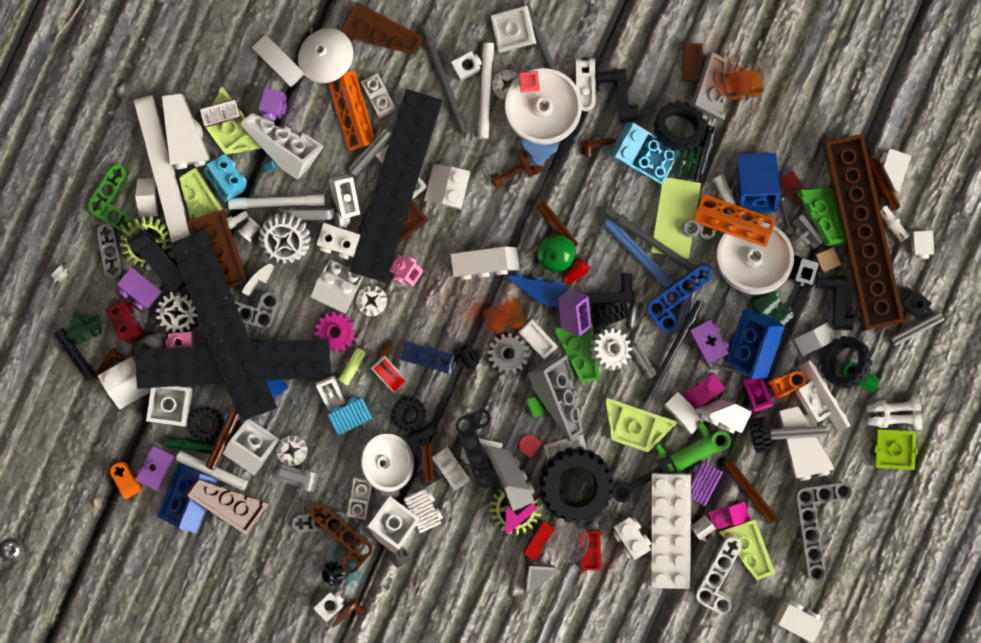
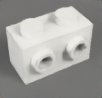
M323 223L317 246L321 247L320 251L331 254V251L338 252V257L349 260L350 257L354 258L360 235ZM331 236L332 240L327 242V238ZM347 242L350 243L349 248H345Z
M628 516L613 526L615 531L612 533L618 542L622 540L626 546L623 550L628 558L633 557L636 560L651 550L649 547L651 542L646 534L642 536L638 529L641 526L636 518L631 519Z

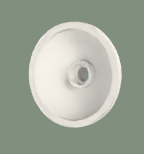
M332 28L320 29L309 35L302 43L298 54L299 67L304 72V75L313 82L329 83L335 81L349 69L353 59V47L351 41L343 32Z
M381 434L373 437L365 445L361 454V469L367 482L375 489L384 492L395 491L405 486L410 480L414 469V458L410 447L402 438L393 434Z

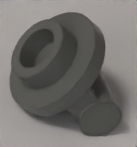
M402 546L396 553H393L391 550L387 552L397 568L409 560L408 551Z

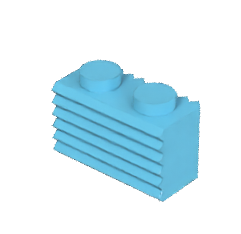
M356 396L347 401V406L341 408L338 405L330 409L331 413L327 416L337 436L373 419L363 398L358 399Z

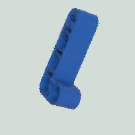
M707 263L696 265L650 299L648 311L663 331L672 332L676 329L677 317L671 309L709 282L712 277L710 265ZM700 270H707V276L700 275ZM690 280L693 282V286L685 288L682 285L683 282ZM671 291L676 292L678 295L674 300L667 297V294ZM654 303H660L662 309L655 311L651 306ZM666 318H671L674 321V323L670 326H666L663 323V320Z

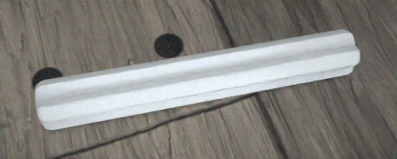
M179 451L176 456V461L236 488L244 490L247 486V480L218 467L215 470H210L205 466L207 462L187 453Z

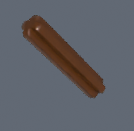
M877 159L869 160L872 175L890 211L899 209L900 204Z
M542 201L538 204L537 209L557 234H564L573 241L576 247L578 242L547 203Z

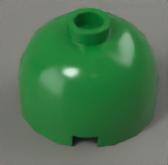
M555 233L548 235L541 241L537 250V257L543 268L551 272H560L572 265L576 258V248L573 241L564 234Z

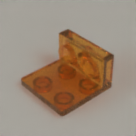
M520 300L483 310L489 333L493 332L494 335L505 332L504 328L512 327V330L521 328L523 323L526 322Z

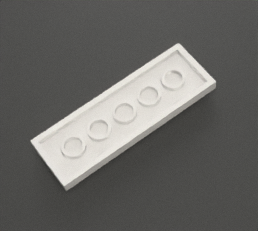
M652 473V588L690 589L691 474Z

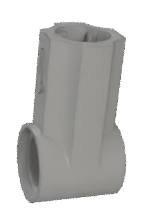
M282 464L278 480L313 492L319 473Z

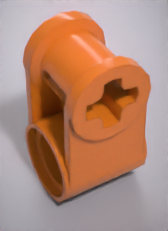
M793 371L784 376L774 378L767 383L772 387L775 394L774 399H778L803 387L806 383V377L802 372ZM795 374L801 376L802 381L799 385L792 383L791 379Z
M118 462L112 466L111 476L125 500L143 490L127 463ZM118 467L124 468L125 470L122 472V474H117L116 472L118 471Z

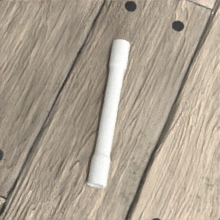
M483 43L481 97L477 138L479 139L489 138V106L494 43Z
M324 194L292 197L231 198L228 200L229 210L258 207L325 206Z

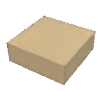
M834 247L815 255L822 272L841 265Z

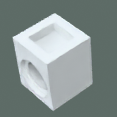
M472 51L451 62L460 81L481 71L479 65L482 62L477 54L473 55ZM465 61L473 63V67L470 70H465L462 67Z
M933 231L910 233L912 256H917V259H929V255L934 254Z
M331 591L313 609L327 622L344 606V599L338 592L333 593ZM326 601H334L336 604L335 609L328 610L325 606Z

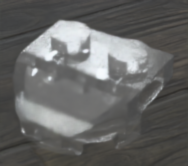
M559 518L547 553L562 559V562L573 563L582 559L589 547V536L586 529L573 521H570V523L565 522L564 519Z

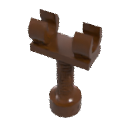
M525 150L518 154L521 165H517L506 173L504 172V174L496 172L490 177L495 187L499 189L504 186L505 180L523 170H526L529 177L532 178L543 172V168L541 165H537L530 169L525 160L530 156Z

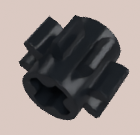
M472 346L459 352L461 357L457 360L461 367L466 366L468 370L480 364L478 359L481 355L478 349L473 350Z
M338 562L325 564L326 569L322 570L323 581L329 583V586L342 584L341 579H344L346 576L342 565H338Z

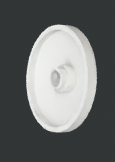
M547 68L530 70L538 71L540 91L521 93L519 77L513 82L508 90L505 102V112L509 125L518 136L528 142L541 145L559 142L569 136L579 123L582 112L580 92L574 82L559 71Z
M759 222L763 227H770L769 223ZM774 226L767 247L725 233L719 242L716 260L722 277L732 287L748 294H765L779 288L787 280L793 267L794 252L787 236Z

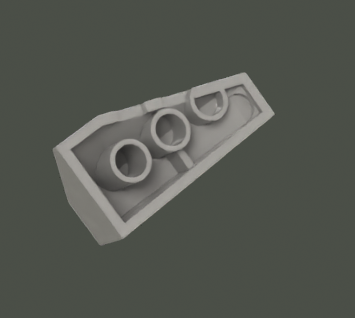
M564 355L553 359L528 372L527 374L534 391L567 440L571 441L580 435L583 430L580 410L576 408L575 397H577V390L573 388L572 379H575L568 356Z

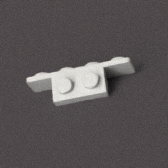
M811 360L801 364L799 369L805 375L808 383L796 390L795 393L814 424L829 416L837 431L848 428L850 424L846 415L841 411L837 400L830 393L816 366Z

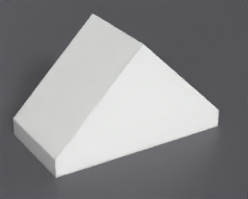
M155 178L137 179L135 197L139 217L159 216L158 189Z
M827 322L795 338L794 341L801 355L804 356L833 342L832 340L836 337Z
M335 376L315 383L328 411L338 405L346 404Z

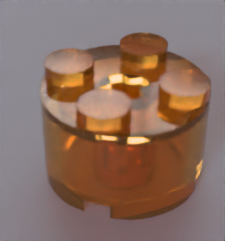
M755 69L729 74L730 77H728V74H723L726 97H729V101L743 99L745 94H748V98L762 96L764 86L761 69H756V73Z

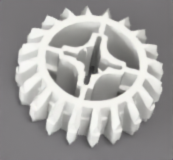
M285 212L281 217L277 213L275 218L269 217L268 221H265L260 229L259 240L262 241L260 247L265 248L264 254L270 253L269 259L273 258V256L276 257V263L280 259L283 260L284 264L287 260L291 263L295 259L300 260L301 255L304 256L310 247V243H308L311 240V236H308L310 231L305 229L306 223L300 224V218H297V220L293 219L294 214L287 217ZM293 232L297 234L299 242L296 241L297 238L294 237ZM271 235H273L272 238H274V239L276 240V242H277L276 245H275L274 242L272 241ZM288 235V238H287L286 240L284 239V240L281 242V240L283 239V237H286V236Z

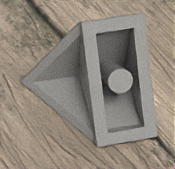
M529 564L526 593L529 595L559 571L557 567Z

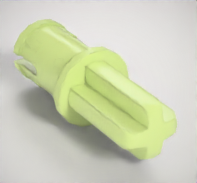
M356 348L349 362L345 363L346 367L338 378L339 381L349 386L356 371H359L358 367L366 355L365 351Z

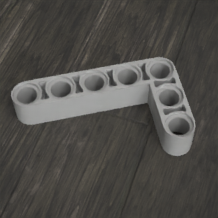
M844 482L802 487L795 492V504L807 577L814 582L822 581L826 574L816 504L849 499L852 495V488ZM840 486L846 487V495L840 496L838 494ZM823 488L828 491V496L825 499L819 497V491ZM803 491H807L809 494V499L805 502L800 500V494ZM806 510L812 513V517L808 521H805L802 517ZM812 529L815 536L813 539L807 540L805 533ZM811 549H816L818 552L817 557L814 559H810L808 556V552ZM814 568L820 569V575L817 578L811 576V571Z

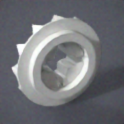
M502 70L497 73L492 82L495 95L500 99L506 100L509 88L502 91L504 83L501 79L507 82L513 79L512 85L519 77V74L512 70Z
M367 286L358 293L356 304L363 314L376 316L386 308L387 297L381 288ZM366 294L370 297L378 295L375 300L377 308L372 304L365 307L368 302Z
M298 436L284 437L277 446L279 460L287 466L301 464L307 456L306 443ZM289 443L293 448H300V450L294 453L295 459H293L291 454H284L286 450H289Z

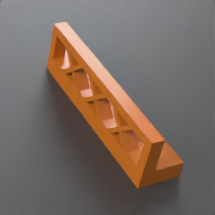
M349 71L337 79L340 83L339 90L336 89L334 81L329 82L328 86L348 152H353L362 147L369 146L374 141L375 135L356 72ZM342 98L346 103L345 109L341 105ZM347 117L351 119L350 127L347 125L346 122ZM353 135L356 136L358 142L355 146L352 142Z
M703 194L694 221L700 225L767 247L776 219ZM705 202L713 204L714 207L708 208L703 205ZM723 210H731L733 214H726ZM746 215L750 217L751 220H743L741 216ZM759 222L769 223L770 227H763Z

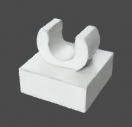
M703 516L691 525L692 531L704 542L707 541L705 537L710 533L715 536L714 530L716 528L706 516Z

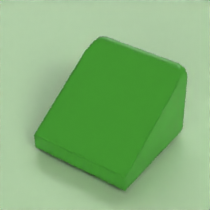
M538 396L526 401L532 417L535 418L546 413L544 404Z

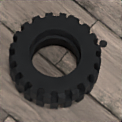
M569 447L564 451L556 452V455L550 457L547 460V464L543 466L539 479L540 493L546 508L555 517L562 518L565 522L569 523L570 521L581 523L583 520L588 522L592 520V517L601 515V511L608 507V502L613 496L614 482L608 465L601 456L595 454L590 449L585 450L583 447L574 449ZM570 468H584L593 476L594 490L584 501L570 502L564 499L559 492V478L563 472Z

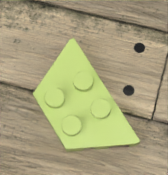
M222 87L212 105L232 100V98ZM241 110L242 118L206 128L226 155L262 149L242 127L241 121L246 117Z
M606 398L610 435L613 441L649 452L677 424V421Z

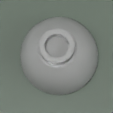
M160 333L147 335L139 341L141 349L164 348L165 338Z

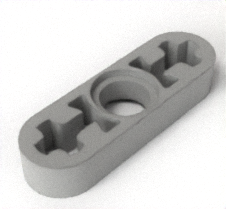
M287 206L279 208V215L281 217L286 212L287 217L294 214L293 219L295 220L297 218L301 220H329L334 218V207Z
M103 224L98 228L97 235L104 272L108 278L118 279L123 273L116 230L109 224ZM105 228L111 231V234H109L108 237L109 240H113L114 243H106L103 245V241L107 242L106 236L102 235V232L105 231ZM108 246L115 248V254L112 257H107L105 254V249ZM117 258V262L113 263L114 267L118 268V271L113 276V273H109V270L112 269L111 263H107L106 260H115Z
M335 512L336 514L341 515V518H344L345 521L348 523V517L344 512ZM315 513L316 516L321 514L323 517H325V520L328 518V516H325L323 513ZM310 514L298 515L292 521V526L297 532L325 530L323 527H317L313 519L311 520L313 527L311 529L309 528L310 524L304 525L303 529H300L298 525L296 526L299 518H302L303 521H310L308 518L311 517ZM331 523L332 527L330 528L337 529L339 527L338 523Z

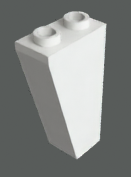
M182 94L162 96L170 165L176 167V169H185L187 165L194 164L195 167L206 166L207 162H211V158L185 97Z
M798 406L778 411L782 428L810 427ZM817 437L785 439L794 478L804 481L811 479L813 474H818L820 477L828 475L830 470H834Z

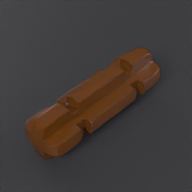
M430 444L422 445L423 480L426 483L433 482L432 446Z

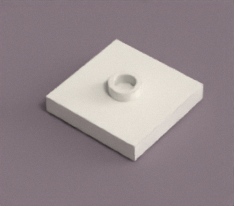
M522 6L490 16L499 53L536 43L528 6Z

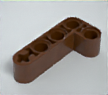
M321 502L315 503L310 509L311 518L350 550L342 562V567L347 573L356 572L370 556L373 548L371 542L326 504ZM315 507L317 509H319L320 507L323 508L322 513L325 516H327L328 513L331 514V516H329L326 519L325 523L322 521L325 517H323L321 514L318 516L315 515ZM331 519H336L339 522L337 529L330 528L329 521ZM345 532H352L354 539L346 541L343 537ZM366 544L369 552L366 554L360 553L358 546ZM354 559L356 567L348 568L346 560Z

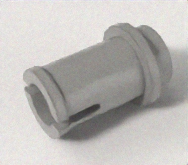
M376 489V498H380V500L389 496L399 497V489L390 492Z

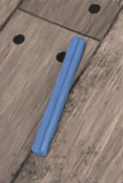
M608 218L604 222V226L664 288L673 283L671 278L613 219Z

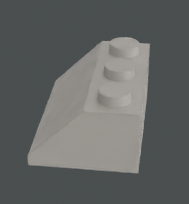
M490 446L485 447L492 471L512 510L515 511L533 503L532 494L535 493L531 483H526L528 478L525 471L519 469L521 465L517 456L513 457L510 450Z

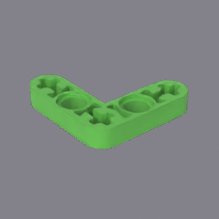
M114 165L109 169L90 199L88 208L91 213L123 232V228L127 227L123 224L120 227L118 226L123 216L126 217L124 219L125 222H133V225L136 224L132 217L110 204L127 177V171L124 167ZM119 169H121L120 173L122 174V177H117L114 182L118 183L117 186H115L112 182H109L108 179L110 178L111 180H113L115 177V174H113V172L115 170L119 171ZM105 185L112 186L113 192L110 195L103 194L102 189ZM99 194L103 198L108 199L107 202L102 200V202L100 203V206L102 207L101 210L97 209L96 211H94L95 207L93 206V204L99 203V201L101 200V198H98ZM112 211H116L119 214V218L115 222H111L108 218L109 213Z

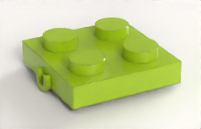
M877 429L874 450L876 452L875 468L915 470V455L918 454V447H916L917 432Z

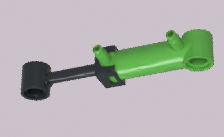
M700 421L697 425L703 436L702 439L671 455L666 454L661 444L655 445L656 452L660 457L657 460L659 468L630 483L623 481L615 482L612 490L613 498L618 502H626L631 497V490L652 480V473H679L720 450H725L730 445V436L720 429L714 430L710 434L703 421ZM718 435H723V443L717 445L715 438ZM619 487L626 489V493L623 496L616 495V490Z

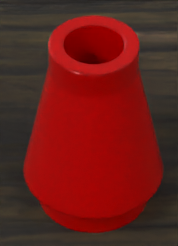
M581 257L575 259L562 278L570 285L575 280L586 275L590 266Z

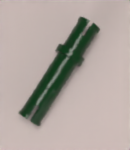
M168 436L166 448L179 449L186 453L187 451L211 454L215 445L213 442L192 440L189 437L176 438Z

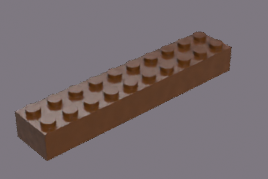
M860 134L827 141L822 145L846 239L844 245L863 331L905 322L864 135Z

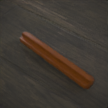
M234 404L205 465L210 470L216 469L239 419Z
M731 459L726 461L723 466L765 520L769 524L773 523L777 516Z

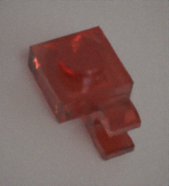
M792 171L779 179V185L785 197L791 195L796 205L799 206L803 203L797 192L803 186L795 172Z

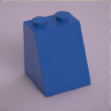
M743 153L738 155L736 163L738 206L758 213L777 212L780 185L776 153Z

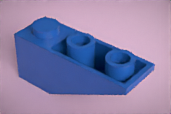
M513 273V276L508 277V280L542 306L559 308L558 298L564 294L566 286L562 285V281L551 279L549 283L544 282L543 278L532 276V279H526L523 274Z

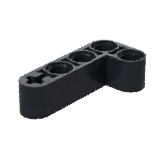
M144 226L139 227L127 237V242L131 248L146 260L175 294L186 287L178 265Z
M483 409L460 417L456 421V430L477 484L481 488H489L494 482V477L476 432L477 429L487 426L491 421L490 413ZM479 413L487 414L488 421L485 424H480L477 421ZM464 419L470 423V428L466 431H462L459 428V422ZM468 438L476 439L477 446L474 449H469L466 446ZM475 456H481L484 459V464L481 467H476L473 464ZM487 466L488 471H484L485 475L491 477L488 485L480 482L482 475L481 472L476 474V470H482Z

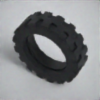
M670 102L658 112L654 122V133L657 134L658 141H661L666 148L670 147V150H679V152L691 151L700 144L707 129V126H705L706 119H703L701 111L699 112L697 108L690 106L687 102ZM672 116H681L692 123L695 133L688 137L674 135L668 130L665 120Z
M841 336L840 339L835 338L831 344L829 343L826 346L827 349L822 352L823 357L820 359V365H822V368H820L826 380L839 388L851 389L852 386L857 387L861 381L864 382L867 379V374L871 372L870 366L873 364V360H871L872 353L868 350L867 345L852 336ZM847 348L856 349L858 364L855 370L845 377L837 376L834 369L837 356Z

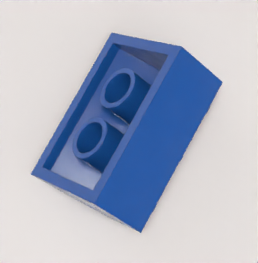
M743 310L726 362L751 379L767 378L785 326L771 317Z
M179 463L157 517L180 529L196 533L206 508L192 500L185 493L196 478L215 485L218 479Z

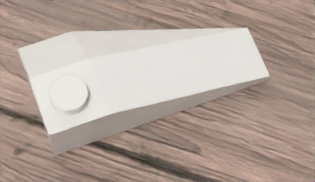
M253 113L241 121L242 127L277 165L295 179H299L308 171L324 147L306 134L302 133L300 136L290 132L291 128L286 126L285 129L275 126L273 121Z

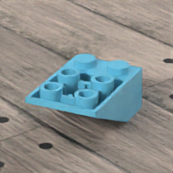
M627 122L608 156L663 185L680 152L679 150H670V147L666 148L661 141H658L656 136L634 123Z

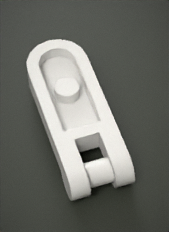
M589 58V60L576 59V87L581 95L582 111L584 112L592 110L596 102L595 58ZM582 68H589V73H582Z

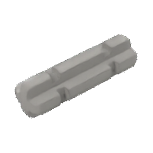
M637 343L631 346V353L636 356L635 359L642 370L645 371L647 378L651 379L656 376L657 372L651 367L652 364L645 353L641 351L640 345Z

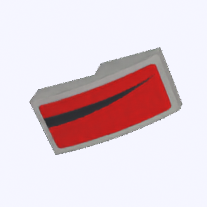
M382 355L370 366L372 371L393 393L408 382L385 355Z

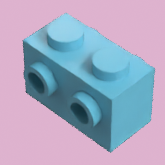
M226 154L206 164L203 171L224 202L242 193L247 185L245 177L238 173L235 163Z

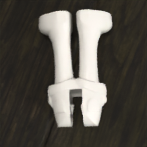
M919 394L912 395L911 400L903 403H886L885 400H881L868 405L867 412H881V417L868 418V425L887 428L888 424L907 423L913 425L915 430H922L921 413L890 415L891 412L921 411Z

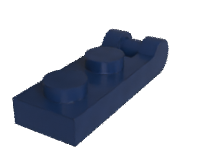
M406 341L401 360L453 374L454 369L452 367L458 356ZM441 358L447 359L445 366L439 365Z

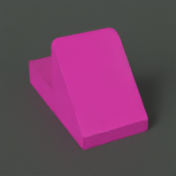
M714 373L686 392L683 397L696 410L724 391L725 387Z
M763 378L743 380L750 400V407L753 411L773 406Z
M745 501L708 512L710 521L716 528L715 530L732 525L735 526L750 520Z
M531 503L519 508L518 511L520 513L517 515L507 504L505 532L509 534L537 509L535 505Z

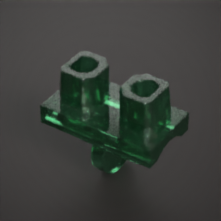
M697 146L691 151L685 150V152L680 153L675 177L694 181L702 147Z
M79 311L74 312L76 318L70 320L71 325L74 326L67 328L66 333L69 339L72 338L76 345H79L86 341L83 332L87 330L90 331L93 337L102 334L101 319L98 314L90 318L88 313L81 315Z

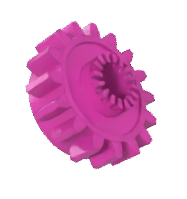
M333 311L331 317L326 313L325 320L319 318L321 325H315L319 332H315L314 335L319 336V339H329L330 352L332 349L335 350L336 354L339 353V349L345 352V346L351 347L350 341L356 340L352 336L353 333L357 332V330L352 329L355 323L348 322L349 316L344 319L342 312L337 316L336 312ZM334 327H338L341 331L340 336L337 338H333L330 334Z

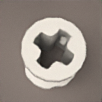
M249 217L246 225L237 232L251 242L252 237L261 229V226Z

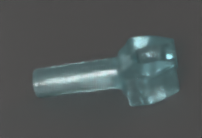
M348 559L349 568H355L356 561ZM358 570L350 573L346 577L347 584L353 588V577L357 576L360 579V584L363 585L366 578L365 573H361Z

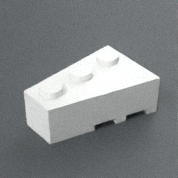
M505 246L451 254L453 277H460V280L472 279L471 276L478 275V278L490 277L492 273L506 275L509 271L520 270L517 247Z

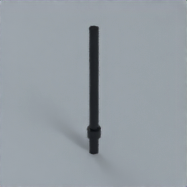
M697 300L691 312L687 313L686 321L642 400L643 402L650 403L692 324L695 325L698 319L697 315L704 304L703 302Z

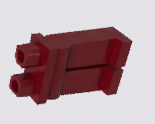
M121 301L106 308L119 341L125 340L127 344H130L145 337L139 320H135L137 316L131 302Z

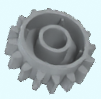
M509 333L508 337L505 338V335L501 334L502 339L494 338L496 344L490 343L493 351H488V354L492 355L488 360L495 362L492 367L498 366L499 373L502 370H506V375H508L509 370H512L516 374V368L523 370L521 364L528 363L524 359L525 357H530V354L525 353V350L529 349V347L523 346L525 340L519 341V335L512 338V334ZM510 348L514 351L512 359L504 358L503 352L505 349Z

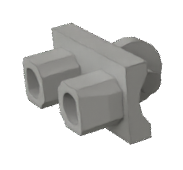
M809 214L801 215L792 223L797 229L794 232L799 237L795 242L798 244L802 241L806 246L810 245L815 249L824 241L818 230L811 225L813 221Z

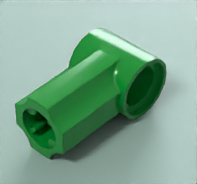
M857 363L845 364L842 367L843 377L848 375V367L853 366L856 368ZM870 373L867 374V379L864 382H860L859 386L873 393L881 379Z

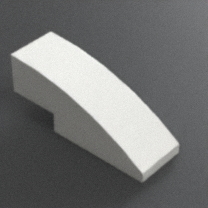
M264 35L252 46V49L290 87L304 75V72L268 36Z

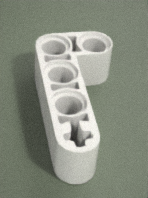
M729 534L724 538L696 591L697 600L700 604L720 614H726L731 608L730 597L719 589L741 550V540L737 535ZM736 541V546H732L730 553H728V542ZM721 557H726L729 562L726 565H721L718 563V560ZM717 574L720 578L718 581L713 582L709 579V576ZM706 590L710 592V596L702 598L700 593ZM719 600H726L728 604L725 607H719L717 602Z

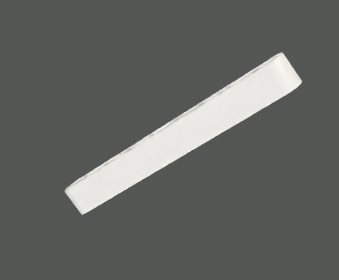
M149 95L135 99L134 103L170 238L174 242L191 235L187 224L188 219L174 167L170 165L168 145L154 96Z

